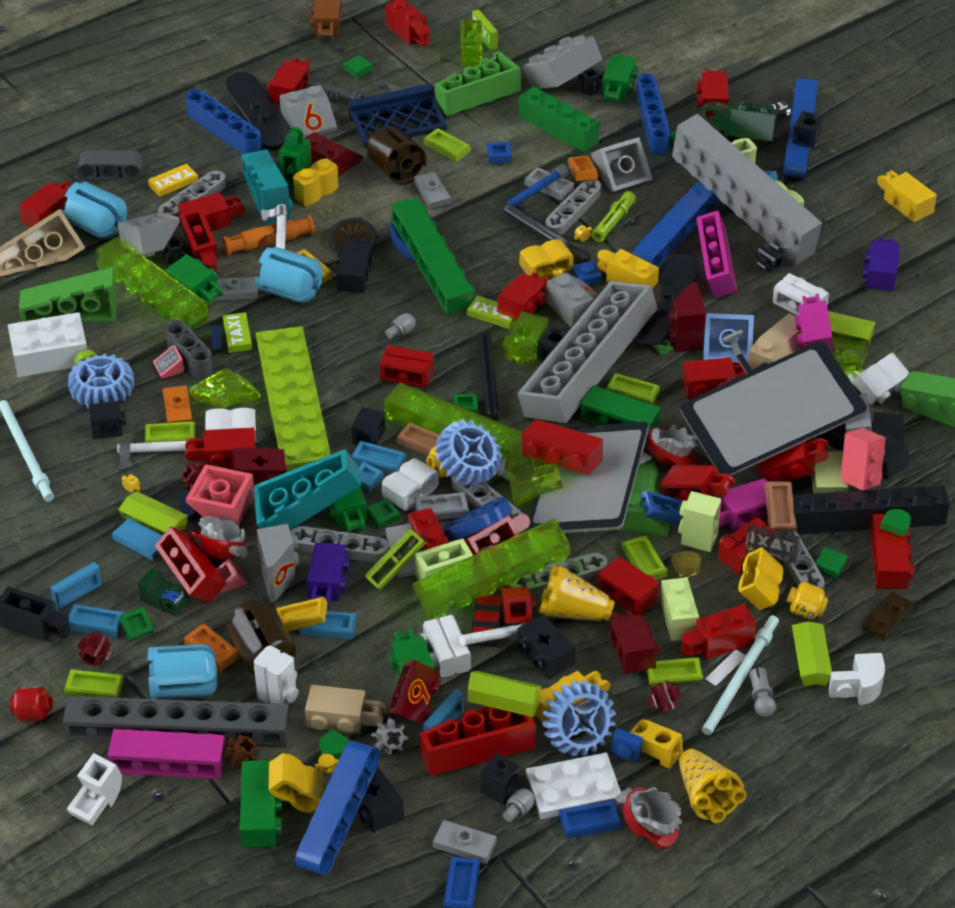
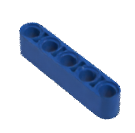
M640 74L637 77L636 100L648 148L654 155H664L669 149L670 130L657 80L652 74Z
M193 89L186 93L187 114L189 117L242 154L262 150L261 133L257 128L202 90Z
M355 741L347 743L297 850L295 858L297 867L321 875H326L330 871L379 764V748Z

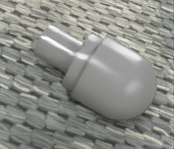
M409 313L401 314L393 320L391 327L385 333L390 339L396 335L404 336L414 329L416 320Z
M528 789L517 790L508 799L506 804L507 810L503 813V818L508 822H512L515 817L525 816L534 805L535 798L533 793Z

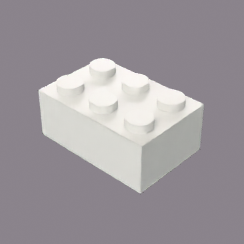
M79 312L8 324L17 377L72 368V366H75L74 357L79 352L87 350Z

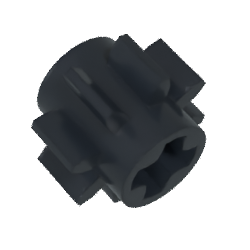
M588 68L583 71V75L578 74V89H582V92L586 95L596 94L598 89H602L603 74H599L596 69Z
M180 238L169 239L165 248L161 250L162 258L166 259V264L173 265L186 254L191 256L190 246H186V241Z
M770 242L769 245L763 244L756 253V258L759 259L757 265L768 272L771 269L778 270L785 260V256L782 255L784 249L773 242Z

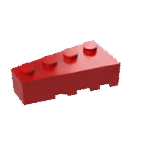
M486 706L478 711L471 709L465 712L463 718L457 721L450 719L420 733L421 757L429 775L433 776L490 761L496 753L505 757L536 749V724L530 716Z

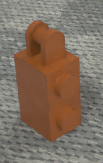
M315 0V3H311L310 27H314V36H318L319 40H322V37L333 40L334 36H339L341 0Z

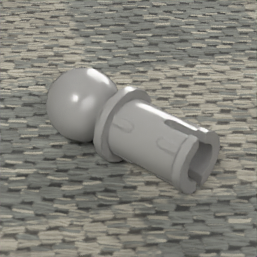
M755 668L749 673L753 687L752 698L755 700L754 709L758 715L768 717L776 709V703L772 698L773 690L769 687L766 669L758 668L760 673L758 678Z

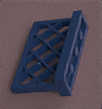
M431 83L349 100L348 116L350 121L354 122L364 147H367L369 140L366 138L367 132L373 133L379 129L372 126L375 121L384 124L382 129L385 126L399 127L410 138L432 133L437 128L442 131L447 130L446 121L434 97V89ZM432 105V108H431L430 111H429V110H426V109H424V108H421V107H423V106ZM409 109L412 110L410 115L400 112ZM420 113L426 117L422 121L415 118L414 115ZM391 114V117L385 119L380 115ZM398 117L405 120V122L400 125L393 122V120ZM366 118L371 119L368 124L359 121ZM432 118L439 121L440 124L432 125L427 122ZM409 122H411L413 124L418 125L419 127L416 129H410L407 127V125L409 124Z

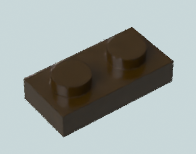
M892 591L863 621L862 629L885 641L913 611L914 603Z

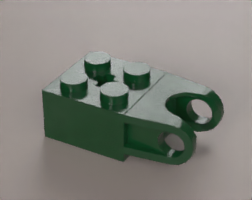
M740 101L739 104L709 102L704 105L698 115L714 129L729 131V136L773 141L776 135L779 109H774V105L761 104V107L752 106V102ZM707 110H711L715 113L714 119H711L706 115Z

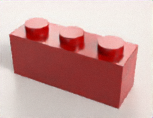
M535 419L522 433V455L590 475L603 460V439Z
M873 514L870 532L875 587L878 589H907L909 579L914 578V563H909V560L912 558V544H907V541L910 539V528L905 537L880 529L881 521L885 514Z
M170 526L155 544L161 556L190 596L211 603L226 585L224 579L191 534Z

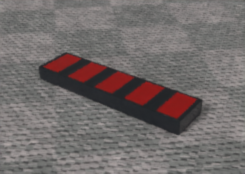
M490 560L480 562L471 633L499 628L502 610L501 588H504L507 562ZM498 639L470 645L497 647Z

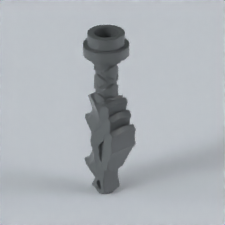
M306 82V89L311 86L320 85L329 99L337 100L342 98L354 100L365 97L364 93H361L359 90L348 92L340 88L337 89L335 86L320 84V82Z

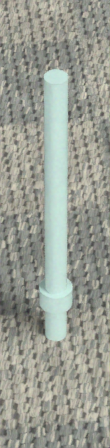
M3 400L0 402V410L32 473V481L36 489L41 492L46 502L52 501L54 495L49 487L50 481L47 475L42 473L8 402Z
M770 616L764 627L757 631L755 642L702 727V732L705 735L713 733L762 649L767 647L772 640V633L779 623V619L776 616Z

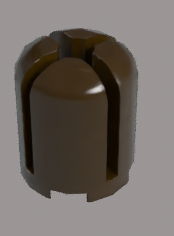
M385 126L384 129L379 128L373 132L368 140L367 155L369 160L392 181L398 182L401 185L409 184L414 181V177L421 171L422 166H426L427 157L425 151L399 127Z
M256 600L246 602L234 610L235 616L230 620L229 625L226 623V631L234 642L248 671L255 675L254 660L264 650L259 641L263 637L268 646L271 645L280 650L281 653L284 652L294 657V659L296 657V646L271 601H269L270 604L257 603Z

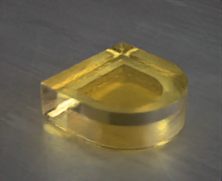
M683 551L671 555V563L680 578L690 577L699 573L701 557L697 553Z

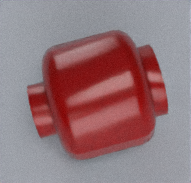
M43 686L19 687L10 698L11 713L21 722L43 721L47 718L49 711L53 709L52 695L48 694Z

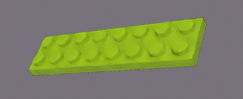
M303 326L255 332L277 448L284 449L286 472L331 455Z

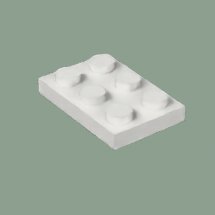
M607 753L527 768L525 773L530 791L535 798L534 803L540 820L559 816V810L613 801L618 794H621Z

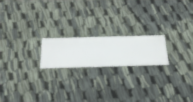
M735 650L705 679L715 686L718 685L744 660L746 655Z

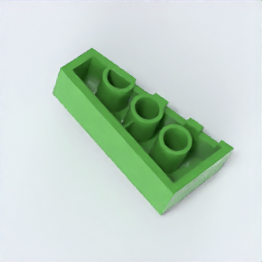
M500 51L493 53V58L480 60L478 66H468L465 68L463 74H453L436 83V101L440 110L446 116L455 115L457 112L472 109L480 104L493 102L495 99L511 96L513 93L521 91L520 67Z
M113 267L20 290L19 312L21 322L78 312L80 313L82 323L117 321V296Z
M911 371L900 387L902 407L955 427V378Z

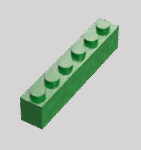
M417 196L392 203L391 220L446 315L468 309L473 302V297H475L474 287L471 283L467 282L463 268L459 267L456 263L454 253L448 250L446 240L443 235L440 236L435 221L429 218L426 206L421 204Z

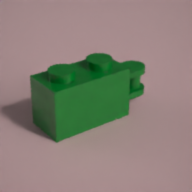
M611 54L602 78V96H604V101L610 99L615 100V103H619L620 99L627 100L629 92L634 90L635 79L639 76V67L636 66L637 57Z
M299 127L291 128L290 134L286 135L285 143L279 150L280 172L288 184V188L294 189V175L312 166L310 140L304 139L303 131Z
M188 254L165 270L172 286L198 305L205 301L212 304L216 297L224 295L222 288L217 282L219 278L212 268H206L199 259H193Z
M360 487L327 507L329 517L335 519L337 527L345 526L347 533H352V530L356 529L366 530L367 508Z
M412 628L407 629V632L398 634L397 631L392 633L394 642H391L392 654H388L390 669L396 670V685L405 661L414 659L435 669L423 636L415 637Z

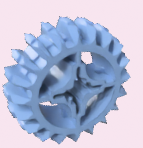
M105 353L102 356L95 354L92 358L86 356L85 361H78L77 366H72V371L68 377V387L74 401H78L79 405H86L88 409L90 404L114 401L125 402V398L130 397L132 390H134V373L129 363L124 362L123 357L116 358L115 354L110 357Z
M463 419L458 423L453 422L443 429L437 438V445L434 451L438 453L436 460L442 462L440 469L448 471L447 477L452 475L455 477V483L462 480L464 486L471 483L474 487L479 483H486L490 478H493L496 471L500 468V460L503 456L499 452L501 445L495 444L497 437L489 435L490 429L486 431L482 429V423L475 426L473 420L466 423Z
M571 681L570 687L566 684L561 685L562 693L552 691L555 699L554 701L546 700L550 709L542 711L543 715L548 717L547 720L541 722L544 727L548 728L544 734L546 737L552 738L551 744L554 747H558L559 751L563 753L568 752L572 756H577L579 752L580 755L587 756L588 749L592 752H597L596 744L606 745L603 738L605 735L607 737L612 736L608 728L616 725L614 721L610 720L611 717L616 715L615 711L610 709L614 703L607 698V692L600 690L596 684L590 685L587 681H581L579 684L577 681ZM588 698L586 702L582 701L577 706L571 704L577 699ZM581 731L586 732L582 737L569 739L573 734L576 736Z

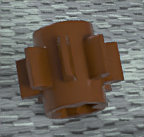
M239 735L236 740L230 738L225 745L227 750L224 752L223 757H226L227 764L233 769H240L242 771V761L258 760L256 755L259 749H257L256 743L247 736Z

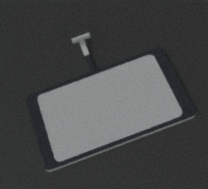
M742 329L723 337V342L727 343L730 341L734 354L746 375L680 405V412L712 464L717 467L719 474H729L731 476L867 412V405L824 342L818 341L753 371L742 355L737 343V337L743 335Z
M647 422L566 427L603 439V460L590 475L546 462L542 477L517 479L507 473L505 468L506 458L501 459V465L497 471L499 476L502 475L503 478L515 485L539 484L529 516L530 525L526 528L528 535L618 530L624 525L649 425Z

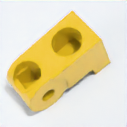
M644 719L640 720L630 731V733L643 738L642 752H646V754L659 759L660 765L668 769L675 764L683 753L681 733Z

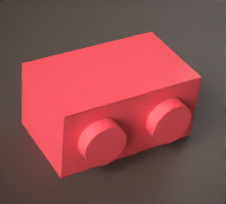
M865 428L845 433L840 480L860 490L880 485L886 438Z

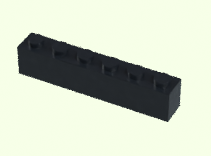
M944 485L793 495L796 532L798 535L871 530L873 514H886L892 509L906 511L911 517L910 527L946 525L950 505Z

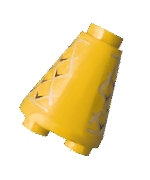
M560 565L552 566L547 589H544L540 599L538 613L544 614L549 618L588 621L609 620L615 601L610 600L608 595L567 568Z
M688 749L681 754L679 766L692 809L698 817L704 820H711L712 823L722 822L729 813L734 811L746 799L747 793L744 790L742 780L736 773L700 751Z

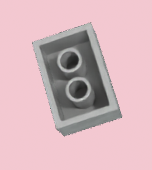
M580 35L573 39L571 37L561 39L559 45L544 49V54H538L529 58L530 62L522 67L530 87L534 86L542 89L558 87L603 59L594 36L584 37V35Z

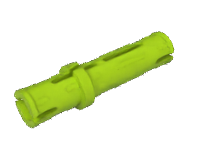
M624 192L623 196L611 205L608 214L591 232V236L595 241L603 242L619 220L627 216L629 208L636 202V196L632 192Z

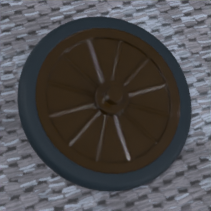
M346 218L336 223L331 229L329 244L332 250L338 254V251H342L344 242H351L353 236L364 240L365 237H368L369 244H372L373 249L377 241V233L372 224L364 219Z

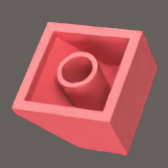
M205 464L186 497V503L202 517L211 516L218 519L234 520L235 525L240 526L255 498L253 474Z

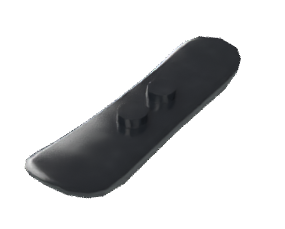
M236 72L227 77L225 88L230 99L247 122L260 131L261 143L269 148L282 146L285 143L286 135L290 134L291 128L278 113L258 79L248 72Z
M678 254L666 261L658 283L653 290L657 310L631 343L659 345L668 338V329L671 328L669 311L673 309V300L691 283L696 282L699 273V262L696 257L688 254Z

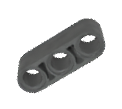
M87 150L80 154L77 173L86 180H137L141 176L144 158L137 151Z
M174 320L167 323L165 331L168 349L174 345L176 346L183 359L184 367L192 376L198 379L210 377L213 373V366L209 348L183 321Z

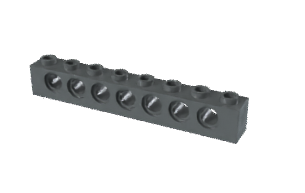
M68 696L63 717L64 733L67 740L111 741L113 729H131L138 731L224 735L225 745L230 738L236 740L239 735L251 738L257 747L276 748L287 747L290 724L288 704Z

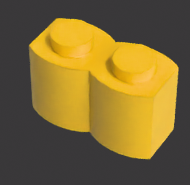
M326 158L315 162L310 168L296 173L293 177L294 198L304 206H308L317 202L322 196L336 191L339 187L338 165Z
M554 239L545 242L541 246L534 245L520 251L519 265L529 276L535 272L541 278L550 277L552 270L556 268H562L563 273L572 270L574 256L561 240Z
M761 547L748 553L743 562L744 573L738 585L739 592L759 610L776 604L779 598L778 585L781 583L783 576V566Z
M282 753L269 762V791L278 799L290 801L291 805L296 809L312 813L317 809L324 794V776L319 770L303 765L295 756Z

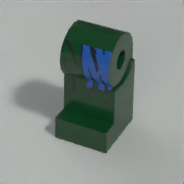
M151 568L138 582L140 600L171 615H178L192 598L182 585L174 584L162 578L160 571Z

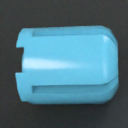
M86 181L83 183L75 182L65 194L68 200L65 205V211L62 209L61 211L68 222L98 238H114L119 233L117 223L127 219V207L122 198Z
M275 246L274 248H266L258 262L262 264L260 276H255L257 289L299 303L310 302L319 291L322 283L320 263L316 259Z
M194 644L148 648V661H151L149 664L150 677H148L150 698L182 700L208 698L214 694L217 688L216 654L209 645Z

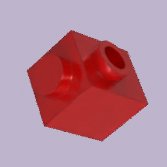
M528 586L501 588L502 613L505 623L530 622L532 620V611L536 610L535 595L530 594Z

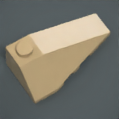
M60 209L0 247V277L66 261L85 249V246Z
M787 314L758 338L749 350L748 364L752 370L764 362L770 364L803 349L799 348L797 334L802 333L801 329L796 330L795 315Z

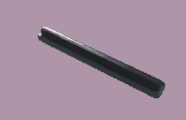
M507 204L503 208V215L545 242L554 239L561 240L572 253L575 261L580 264L590 262L589 252L512 204Z
M481 332L479 334V350L486 419L488 421H497L499 419V405L492 337L489 332Z

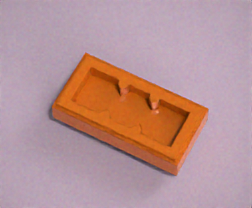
M590 156L568 158V166L575 181L598 179V172Z
M187 385L162 388L167 423L192 422Z
M204 623L184 637L185 645H209L216 654V665L219 672H222L240 658V654L234 646Z

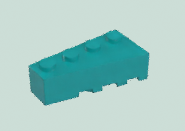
M268 150L241 154L242 171L260 217L263 209L271 210L283 204L288 207V218L286 220H290L293 204L291 198H289L288 184L276 166L274 157H271ZM269 218L266 222L263 220L262 222L264 226L277 223V219Z
M344 449L254 485L257 526L262 529L288 524L289 529H293L361 486L359 466Z

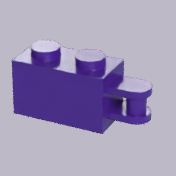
M878 236V241H872L871 250L866 249L864 263L868 264H864L862 277L867 278L866 288L894 291L900 244L894 243L895 238L891 237V240Z
M318 542L314 544L307 577L308 599L324 597L328 602L327 609H330L332 600H340L341 590L346 591L347 575L344 574L345 571L350 570L351 556L346 555V545Z

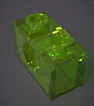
M460 20L461 66H478L479 61L482 60L481 20Z
M521 312L518 320L513 321L510 335H506L504 338L503 349H506V360L533 366L537 359V342L549 327V318Z

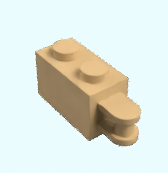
M311 685L305 707L306 728L317 730H330L333 728L343 733L361 734L362 725L377 726L378 722L383 724L384 717L382 714L386 711V705L381 701L366 700L364 690Z

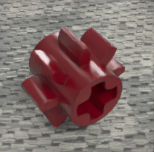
M195 461L194 465L189 464L184 469L182 481L187 483L185 489L189 491L192 489L205 466L204 463Z
M98 632L89 633L87 638L82 637L77 646L81 649L78 654L81 660L90 666L101 665L103 661L107 662L113 651L109 649L111 646L109 639Z
M669 680L650 687L652 693L646 696L650 709L657 707L659 713H663L678 707L677 700L682 697L678 685L671 686Z

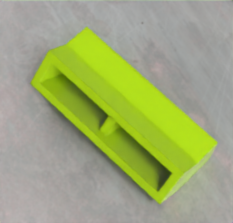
M828 311L833 339L869 347L876 322Z
M137 491L127 496L118 509L123 518H130L162 536L170 526L184 531L187 527V514Z
M410 528L365 574V577L376 588L382 590L426 542ZM416 538L417 541L398 559L397 556ZM394 560L396 563L377 582L375 579Z
M809 621L792 625L800 677L804 687L815 684L826 686L830 681L832 669L824 625Z
M473 671L470 674L468 684V702L534 717L539 708L541 686L480 671Z

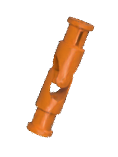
M311 215L295 221L292 219L286 220L285 242L295 240L297 236L315 234L314 221ZM277 223L242 231L240 235L232 237L223 236L222 244L226 256L242 250L247 252L276 244L274 233L277 231Z

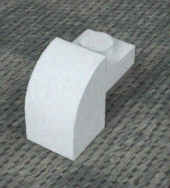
M882 653L855 654L852 671L831 672L828 689L830 698L857 697L859 705L874 701L881 693L885 665Z
M95 753L92 754L77 775L83 786L67 808L69 814L91 826L95 823L106 805L109 807L113 806L122 784V775L117 765Z

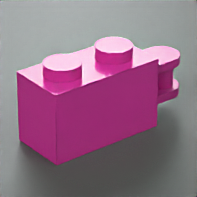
M819 293L815 294L814 297L806 298V296H802L803 305H797L799 315L794 316L796 330L801 329L802 333L797 334L799 348H805L813 343L822 341L833 353L834 345L826 301L820 302Z
M765 478L729 489V493L725 497H719L721 499L719 526L727 524L731 531L738 529L743 522L749 523L756 517L762 521L768 519L764 485L767 482Z

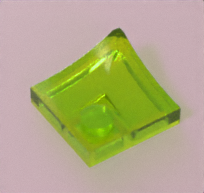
M832 335L834 352L832 354L843 371H860L869 350L868 341L848 340Z
M227 368L189 388L192 398L219 409H225L244 401L261 400L260 393L248 381Z
M531 457L506 461L513 502L516 508L539 495L563 488L558 464H550Z

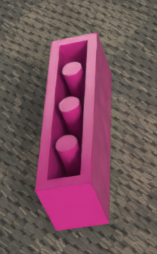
M719 211L696 217L706 277L715 299L737 292L727 230Z
M113 729L107 756L108 761L117 765L121 774L222 779L225 763L223 754L226 751L224 735Z

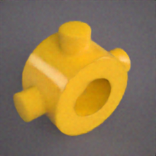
M580 225L575 230L574 239H579L582 242L588 240L591 236L592 228Z
M130 474L128 477L124 475L121 478L123 480L122 485L128 492L140 491V481L137 477Z
M323 753L318 760V764H315V769H319L323 774L331 775L339 759H335L330 754Z

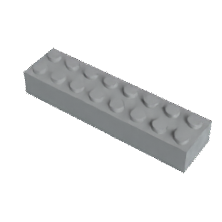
M696 114L677 125L672 154L677 163L685 167L708 190L713 191L722 203L726 204L738 217L742 218L754 231L759 233L768 244L773 242L783 248L782 255L794 266L815 254L822 226L820 220L700 115Z
M616 281L608 283L517 393L524 417L566 423L581 405L591 387L598 384L657 310L651 285Z

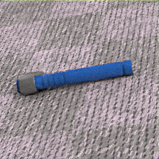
M566 164L557 166L551 171L550 175H547V177H544L507 201V204L519 205L559 178L562 179L569 175V167Z

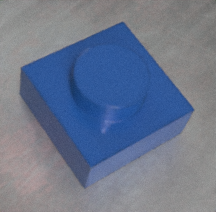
M509 142L487 143L490 164L512 162Z
M594 261L572 265L574 277L584 281L587 285L602 281V275Z
M617 728L613 734L612 753L622 759H628L637 763L642 756L643 738Z

